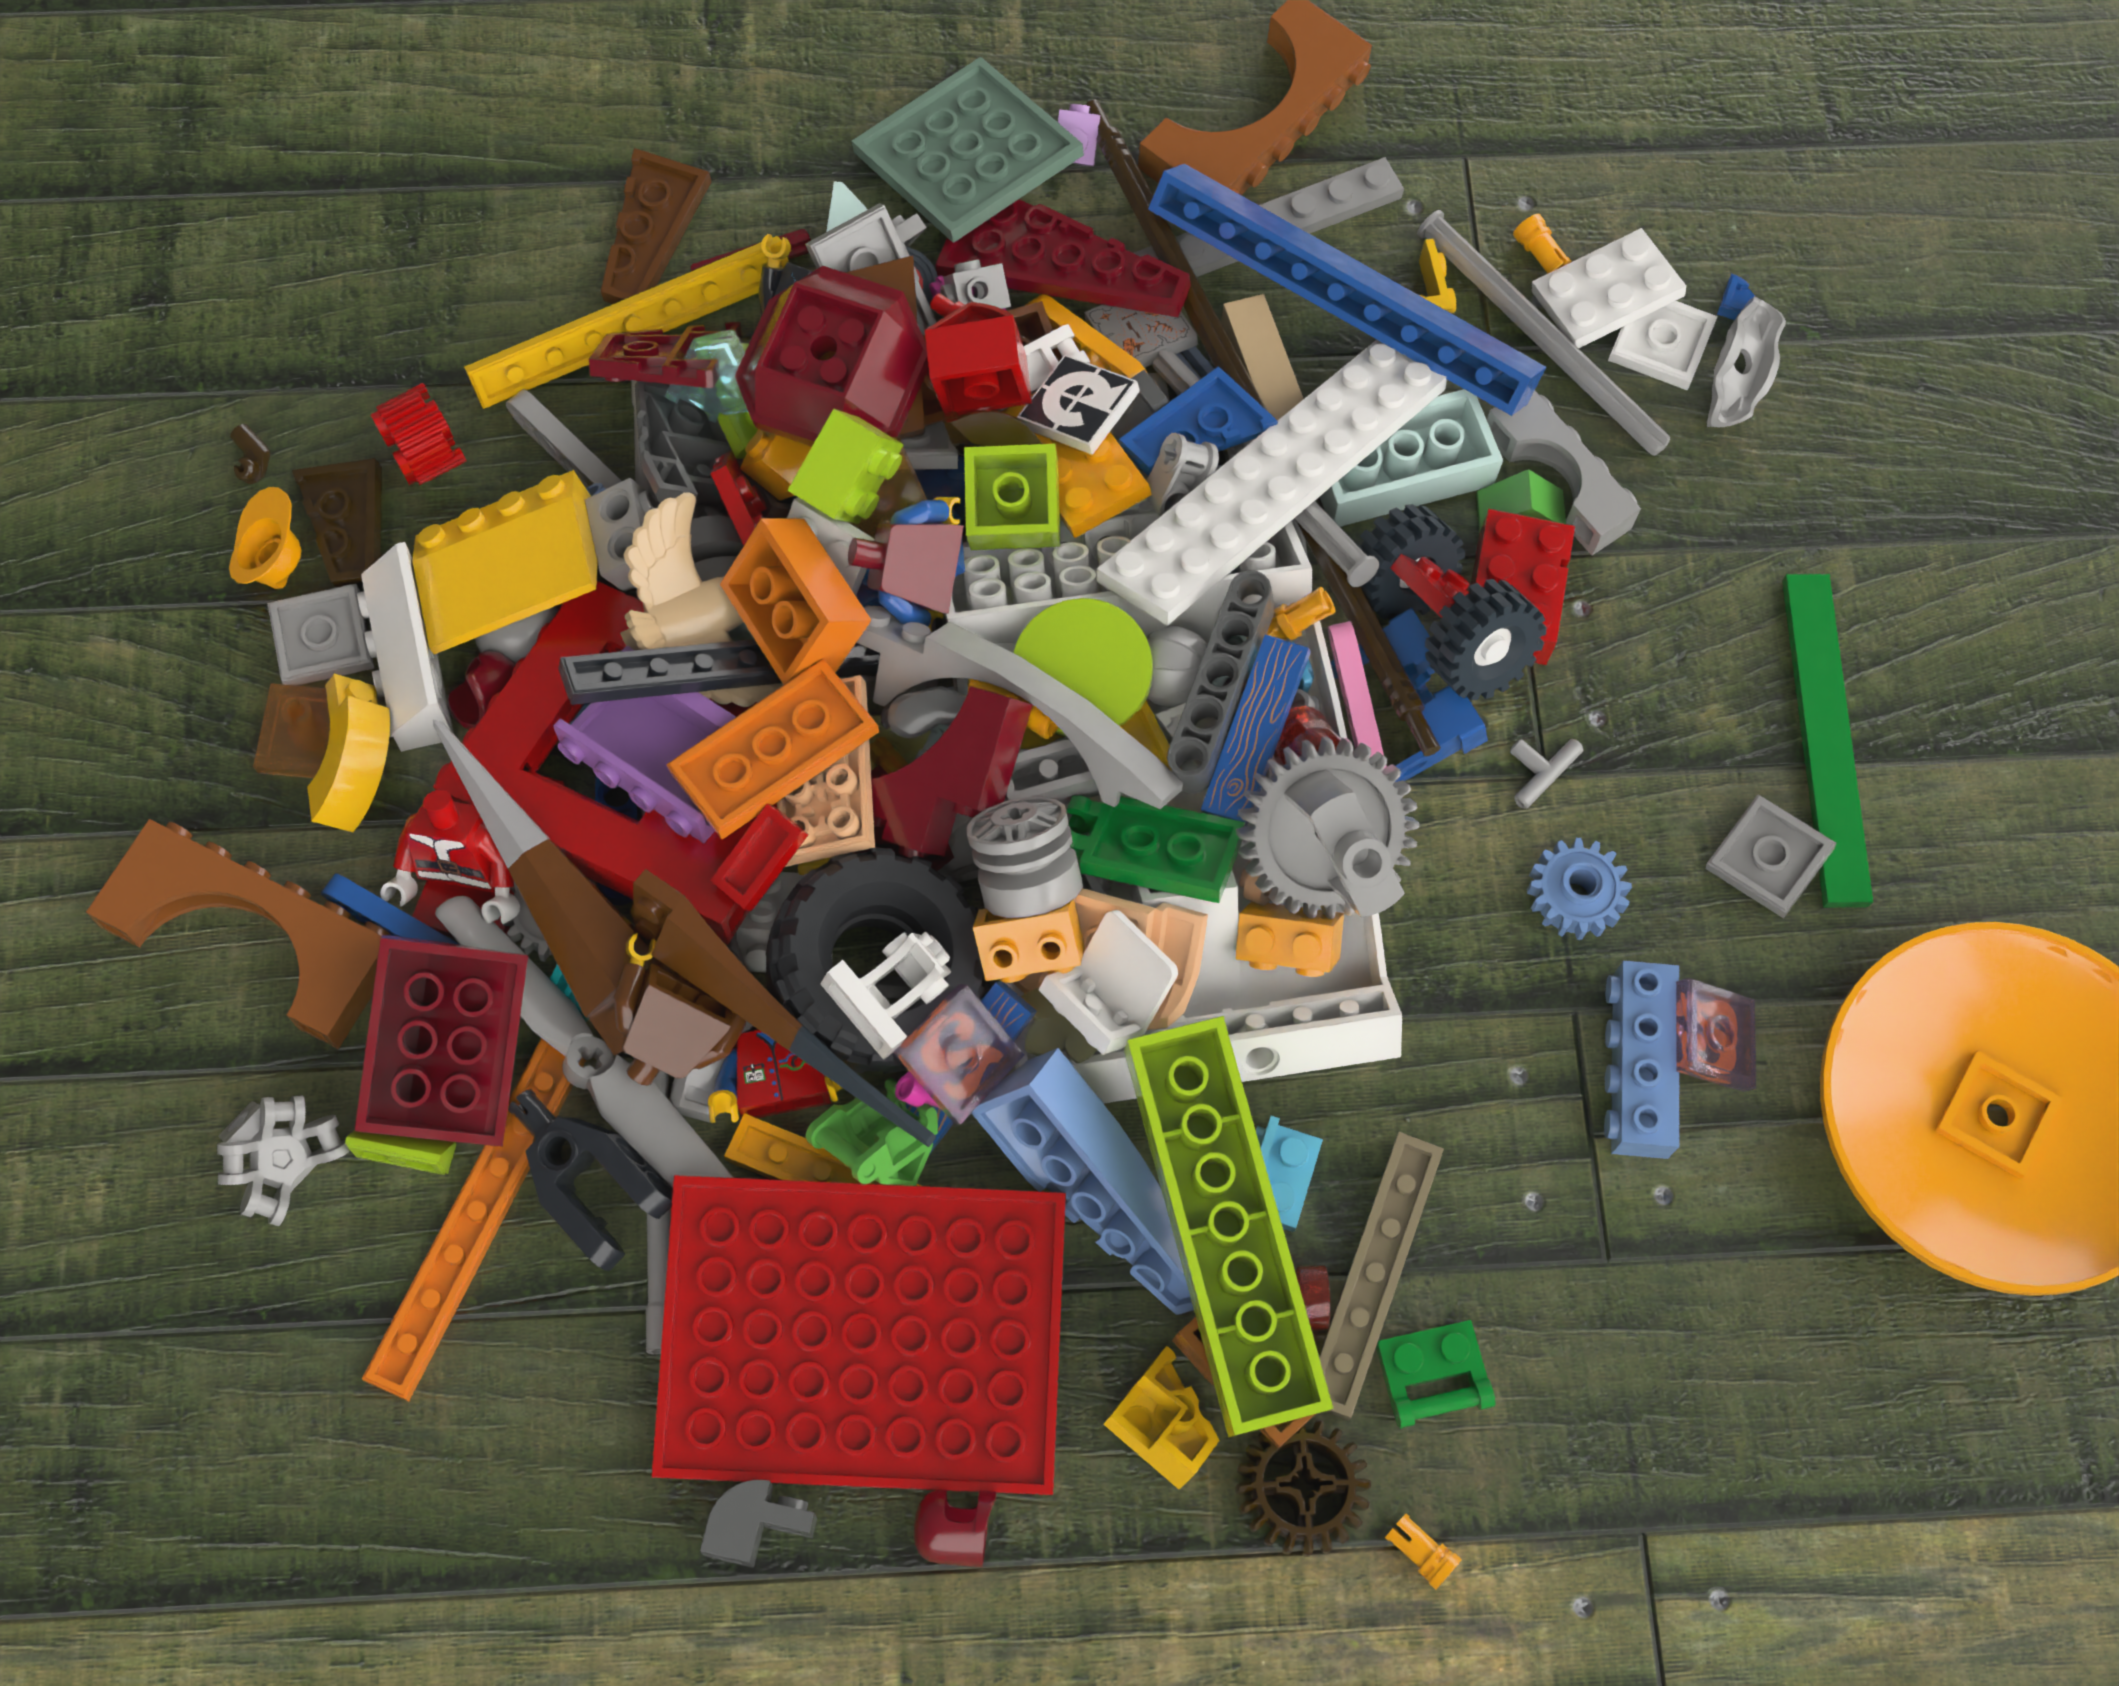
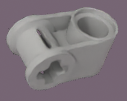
M1171 433L1166 437L1155 465L1146 480L1152 493L1146 500L1159 516H1162L1199 484L1215 473L1219 460L1216 445L1210 442L1193 443L1187 441L1185 436L1179 433Z

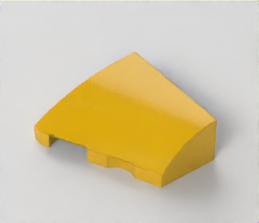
M1166 1346L1103 1425L1177 1489H1180L1196 1474L1220 1440L1210 1421L1201 1414L1199 1400L1192 1386L1184 1388L1172 1365V1362L1177 1357Z

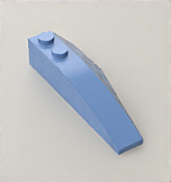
M1059 1048L1027 1060L969 1107L968 1110L1028 1183L1039 1192L1046 1187L1050 1192L1066 1193L1065 1216L1073 1223L1079 1220V1218L1083 1220L1100 1236L1095 1243L1109 1255L1114 1254L1117 1257L1125 1258L1132 1264L1130 1274L1173 1313L1179 1315L1194 1310L1159 1184L1118 1121Z

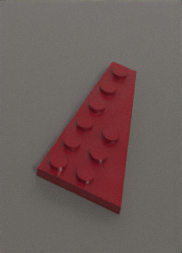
M1020 199L953 243L947 238L935 264L938 277L941 275L944 277L955 273L954 265L979 260L981 268L1002 263L1008 289L1177 318L1180 315L1191 286L1188 273L1148 254L1140 257L1126 250L1123 242L1112 237L1108 241L1094 235L1093 228L1042 204L1033 206Z

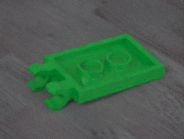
M1073 795L1067 807V813L1072 814L1068 823L1073 841L1070 847L1076 851L1081 874L1220 903L1238 855V849L1243 841L1236 835V829L1244 827L1245 822L1167 805L1158 809L1138 799L1120 796L1119 804L1113 807L1106 803L1093 801L1085 796Z

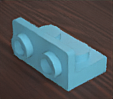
M1271 1115L1267 1127L1257 1126L1256 1134L1282 1227L1285 1230L1294 1232L1323 1139L1278 1125L1280 1118Z

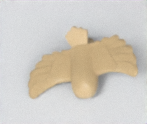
M690 492L683 493L677 498H667L659 504L658 508L648 510L644 516L643 526L638 527L634 531L632 545L627 547L623 554L625 562L630 568L628 574L629 581L637 588V596L643 602L644 613L630 610L625 614L629 629L621 632V636L625 645L633 650L730 642L732 639L728 632L743 623L740 615L720 586L725 576L702 581L696 570L691 552L690 534L696 497ZM783 683L702 691L699 693L719 704L733 702L739 706L749 707L782 687Z

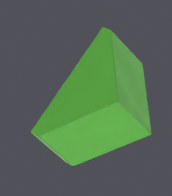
M1529 469L1482 488L1476 493L1479 533L1488 509L1566 524L1563 490Z

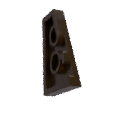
M376 458L292 470L295 481L299 485L304 498L303 504L306 513L311 518L317 535L316 541L330 581L336 588L351 584L363 586L361 574L381 558L382 466Z

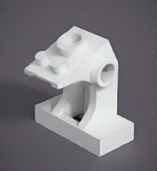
M926 931L922 935L911 933L907 936L905 932L899 935L882 950L887 959L860 979L842 960L826 973L821 982V986L883 1060L898 1049L907 1037L895 1023L894 1019L920 998L926 1004L930 1003L949 986L944 978L951 973L950 969L945 965L949 961L950 956L932 935L929 936ZM895 969L911 988V991L891 1005L876 988L875 984Z

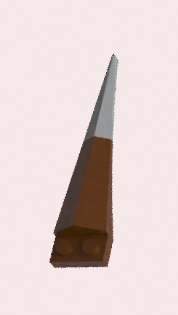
M433 720V726L584 1016L590 1019L613 1055L621 1057L625 1054L622 1049L624 1035L616 1028L614 994L623 965L629 963L631 959L626 952V942L638 931L511 798L443 722ZM639 933L634 942V951L641 956H645L649 952L650 942ZM655 957L645 960L643 967L648 970L652 963L680 977L677 972Z

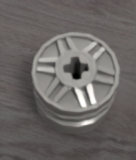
M1023 797L1005 801L985 809L973 817L967 825V837L969 845L972 847L973 861L980 868L978 871V881L984 905L993 915L1005 918H1027L1046 914L1065 906L1076 898L1083 888L1076 851L1070 847L1073 841L1071 829L1068 826L1066 808L1058 800L1046 797Z

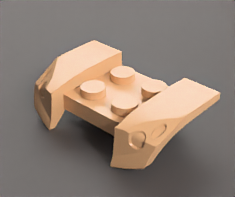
M1082 888L1078 896L1074 898L1085 945L1084 952L1105 914L1113 910H1119L1177 966L1178 976L1147 1030L1169 1027L1185 1012L1200 972L1208 914L1165 902L1154 908ZM1047 971L1028 974L1026 978L1013 982V984L1025 994L1039 988L1044 978L1050 974Z

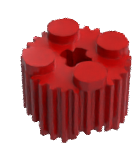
M423 383L376 406L377 411L370 414L387 447L397 445L399 450L393 452L392 455L409 486L415 482L422 485L467 461L460 447L453 451L450 447L456 444L453 440L454 437L435 401L432 400L425 403L424 400L430 398Z

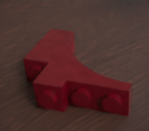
M970 686L960 711L949 728L934 745L903 768L882 777L871 779L874 826L884 828L881 839L898 844L896 853L909 858L919 856L925 859L926 853L944 856L957 813L973 818L985 809L1004 802L1033 704Z

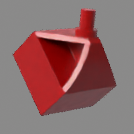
M941 293L935 295L931 301L930 308L944 318L925 329L930 380L943 412L956 411L960 416L978 410H997L1032 404L1027 356L1014 315L996 306L977 302L964 304L958 301L954 303Z

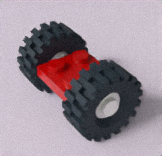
M1413 504L1405 505L1404 512L1396 507L1389 511L1390 518L1385 520L1380 516L1373 521L1376 528L1372 532L1365 529L1360 536L1364 542L1361 546L1357 545L1367 556H1374L1379 561V568L1376 574L1361 586L1372 609L1384 620L1387 618L1390 620L1411 607L1415 612L1419 611L1422 615L1429 612L1430 608L1433 609L1442 619L1440 622L1433 621L1429 628L1434 636L1426 638L1425 647L1429 651L1425 653V657L1430 663L1429 666L1462 698L1467 696L1470 700H1478L1480 695H1482L1485 699L1494 697V690L1497 688L1501 692L1509 689L1508 682L1513 678L1519 681L1525 675L1522 669L1526 665L1532 667L1537 660L1533 656L1534 651H1542L1545 643L1539 638L1546 635L1547 627L1542 623L1545 621V618L1539 609L1507 581L1500 579L1499 583H1497L1494 579L1485 580L1484 587H1482L1478 583L1470 585L1466 579L1459 575L1463 565L1458 561L1465 558V551L1460 547L1463 545V542L1457 533L1427 507L1420 505L1417 508Z

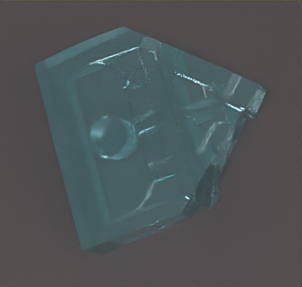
M723 331L693 339L684 359H719L720 377L714 388L670 384L665 398L675 403L682 399L705 411L708 420L714 423L720 413L730 415L748 412L734 377L745 354V350L735 331Z

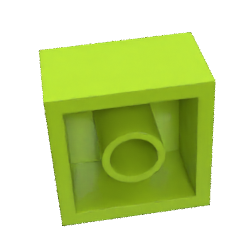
M833 409L787 491L835 520L859 524L862 518L866 520L875 510L879 502V496L876 493L884 479L889 480L898 470L902 461V456L899 453L904 444L857 416Z
M1031 444L964 447L966 537L970 549L995 550L1061 547L1059 473L1056 445Z

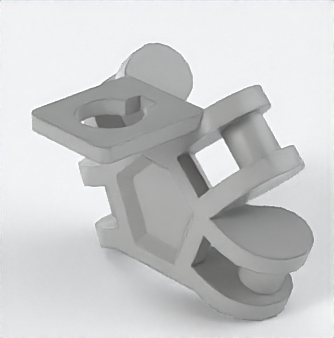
M303 1095L292 1096L290 1102H274L273 1097L261 1098L260 1105L253 1101L250 1102L219 1134L218 1137L223 1142L217 1144V1154L223 1155V1171L218 1173V1184L238 1185L248 1183L240 1206L241 1215L252 1217L256 1213L268 1217L269 1224L281 1225L289 1207L292 1190L317 1164L336 1160L350 1152L345 1141L340 1140L335 1129L339 1125L336 1115H328L304 1125L305 1101ZM289 1121V1127L274 1128L275 1122ZM317 1136L322 1148L311 1152L306 1138ZM249 1153V1169H243V1154ZM263 1184L277 1188L274 1198L262 1195Z

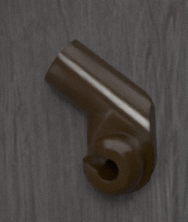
M247 424L238 425L231 432L230 438L242 450L244 456L238 460L241 463L240 466L234 465V474L239 480L247 484H254L260 482L265 477L271 451Z

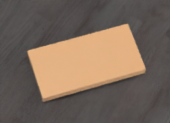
M857 675L841 679L868 712L866 682L862 676ZM869 739L777 802V808L809 834L785 867L875 848Z

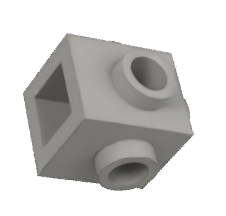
M979 260L954 265L955 273L943 277L945 285L940 287V293L954 303L958 301L964 304L977 302L1001 309L1011 307L1002 263L982 268Z

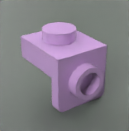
M1070 104L1069 111L1059 110L1058 123L1083 144L1084 156L1072 164L1094 167L1097 149L1096 138L1098 136V125L1101 115L1089 114L1090 106Z

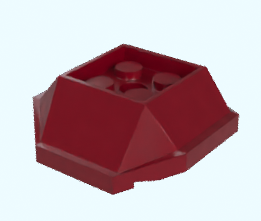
M821 266L769 299L734 377L750 418L757 429L812 447L833 409L857 416L892 438L898 437L929 366L926 342L903 291ZM827 352H836L827 360H819Z

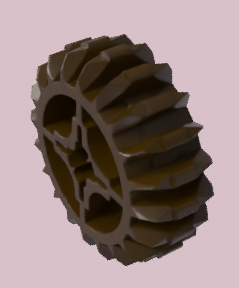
M1322 1420L1315 1421L1311 1433H1306V1426L1304 1424L1279 1448L1260 1432L1257 1438L1264 1451L1254 1445H1248L1244 1453L1255 1465L1240 1463L1237 1468V1473L1250 1478L1251 1482L1237 1484L1235 1487L1236 1494L1251 1495L1252 1500L1240 1505L1239 1511L1241 1514H1249L1256 1510L1259 1515L1249 1525V1529L1251 1532H1256L1264 1524L1269 1527L1271 1531L1264 1539V1544L1267 1546H1271L1276 1541L1278 1535L1284 1537L1282 1553L1286 1555L1292 1552L1295 1541H1300L1303 1557H1310L1313 1553V1540L1317 1541L1320 1550L1324 1554L1329 1553L1332 1550L1329 1534L1341 1544L1346 1543L1350 1537L1342 1524L1344 1523L1350 1528L1358 1529L1363 1521L1351 1510L1366 1511L1370 1505V1501L1366 1498L1356 1495V1492H1363L1371 1488L1370 1480L1355 1478V1474L1364 1470L1367 1467V1463L1364 1459H1359L1352 1463L1348 1459L1357 1449V1445L1354 1442H1350L1343 1449L1335 1443L1342 1435V1431L1339 1428H1335L1328 1439L1321 1436L1324 1429V1422ZM1293 1448L1291 1473L1286 1476L1276 1477L1274 1480H1263L1268 1461L1277 1453ZM1308 1448L1321 1453L1329 1459L1336 1468L1340 1478L1317 1471L1313 1465L1312 1454L1309 1453ZM1301 1470L1306 1484L1319 1487L1316 1491L1312 1490L1307 1495L1308 1500L1306 1503L1304 1498H1302L1300 1490L1287 1487L1290 1482L1294 1484L1298 1480V1474ZM1332 1494H1342L1341 1504L1334 1518L1323 1525L1313 1527L1316 1500L1322 1497H1330ZM1265 1496H1272V1499L1278 1498L1287 1501L1293 1508L1298 1526L1281 1519L1272 1510Z

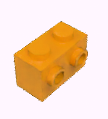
M1074 899L1065 906L1051 912L1027 918H1005L993 915L987 909H980L973 925L986 981L1000 979L1001 982L1012 983L1026 978L1028 974L1047 971L1048 974L1056 972L1064 974L1081 965L1085 945Z
M1251 901L1239 913L1236 960L1249 961L1250 967L1260 970H1273L1279 965L1296 968L1295 972L1303 976H1322L1324 972H1330L1340 959L1344 913L1335 912L1334 919H1328L1322 910H1318L1316 917L1312 919L1304 914L1303 907H1300L1299 911L1293 914L1287 910L1285 905L1267 903L1262 906Z

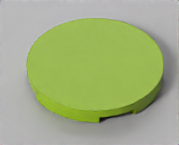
M1089 598L1070 599L1046 608L1026 625L1017 640L1013 652L1087 699L1119 726L1126 723L1137 711L1139 712L1148 697L1152 684L1153 660L1144 632L1125 611L1101 600ZM1058 727L1055 734L1062 737H1067L1066 734Z

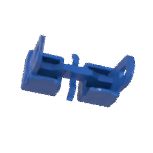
M1412 607L1388 621L1389 625L1383 628L1425 707L1422 713L1441 748L1430 756H1424L1422 751H1419L1397 764L1396 767L1401 771V775L1395 782L1406 781L1459 750L1465 754L1488 741L1485 724L1467 696L1462 698L1449 685L1433 695L1429 692L1425 683L1431 678L1430 675L1435 672L1429 666L1430 663L1425 657V653L1429 651L1425 647V641L1430 636ZM1359 644L1362 664L1365 665L1369 660ZM1332 660L1330 664L1333 676L1338 678L1335 662Z

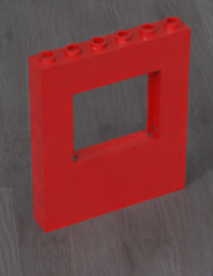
M597 581L596 590L562 603L560 610L553 620L541 628L535 645L526 657H522L516 663L512 677L501 692L493 695L489 701L487 712L476 727H472L467 731L462 744L586 877L633 899V883L646 869L683 894L722 942L728 945L748 915L749 910L743 909L710 880L757 816L724 839H721L716 831H714L706 842L702 843L690 834L687 837H683L676 833L666 823L665 817L654 809L650 813L645 812L641 820L638 821L536 773L559 741L553 725L559 719L571 724L584 705L570 704L558 669L560 658L622 651L626 645L621 632L629 629L625 614L630 610L644 613L641 600ZM710 698L711 701L735 717L753 706L744 707L733 702L719 704ZM452 761L446 763L437 774L433 786L434 789L448 791L454 802L474 805ZM525 765L529 768L528 772L523 770Z

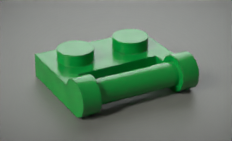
M1471 1320L1377 1342L1376 1351L1393 1414L1400 1429L1414 1426L1415 1420L1474 1406H1477L1479 1410L1495 1407L1496 1401L1493 1387L1486 1374ZM1468 1374L1471 1387L1411 1401L1405 1389Z

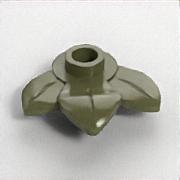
M1039 988L1021 996L1037 1010L1032 1018L1035 1022L1031 1025L1026 1035L1025 1051L1040 1056L1059 1048L1061 1052L1065 1050L1066 1054L1075 1063H1081L1097 1052V1049L1087 1042L1085 1036L1065 1016L1055 1010L1053 1004L1038 990Z

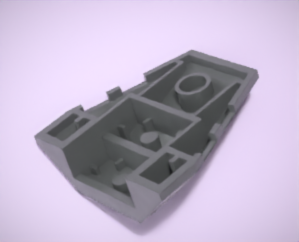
M637 381L635 384L640 465L659 504L667 498H677L683 493L690 492L696 497L692 519L718 515L730 517L710 473L713 469V464L717 463L715 459L732 449L705 392L662 383ZM744 458L737 459L740 467ZM743 472L751 487L755 485L766 503L767 509L761 512L764 517L787 518L793 504V496L779 501Z

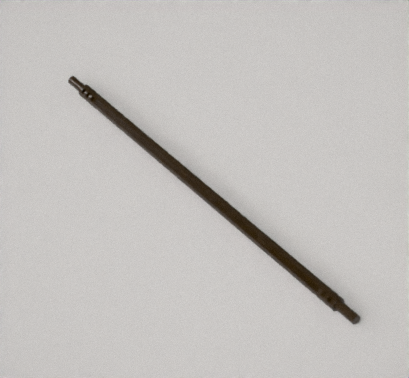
M1098 100L1088 101L1085 105L1090 106L1089 114L1101 115L1098 125V136L1096 138L1097 144L1157 258L1190 275L1191 286L1183 307L1215 368L1219 366L1266 409L1167 220L1148 210L1153 194L1118 128L1112 127ZM1296 521L1347 620L1351 621L1355 635L1399 719L1407 722L1424 756L1435 754L1441 747L1422 713L1425 707L1361 586L1352 587L1348 583L1347 574Z

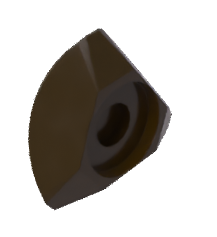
M978 410L960 416L956 411L947 412L943 415V423L951 444L961 454H964V447L1042 444L1026 424L1007 413L994 410Z

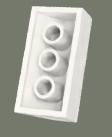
M402 542L395 544L361 574L364 591L357 593L363 618H370L372 630L365 632L367 648L371 658L377 657L379 670L372 671L374 686L378 697H385L386 707L389 708L390 712L389 737H394L401 752L441 743L433 726V720L443 722L453 733L438 653L434 655L429 649L412 556L406 543Z

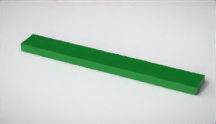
M1786 574L1782 584L1813 829L1837 843L1835 849L1819 869L1823 908L1869 907L1873 903L1830 574Z

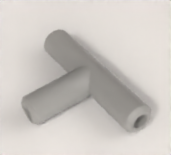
M1570 739L1547 761L1524 740H1518L1511 747L1510 753L1536 775L1514 796L1516 804L1521 808L1528 809L1583 752L1582 744L1575 739Z

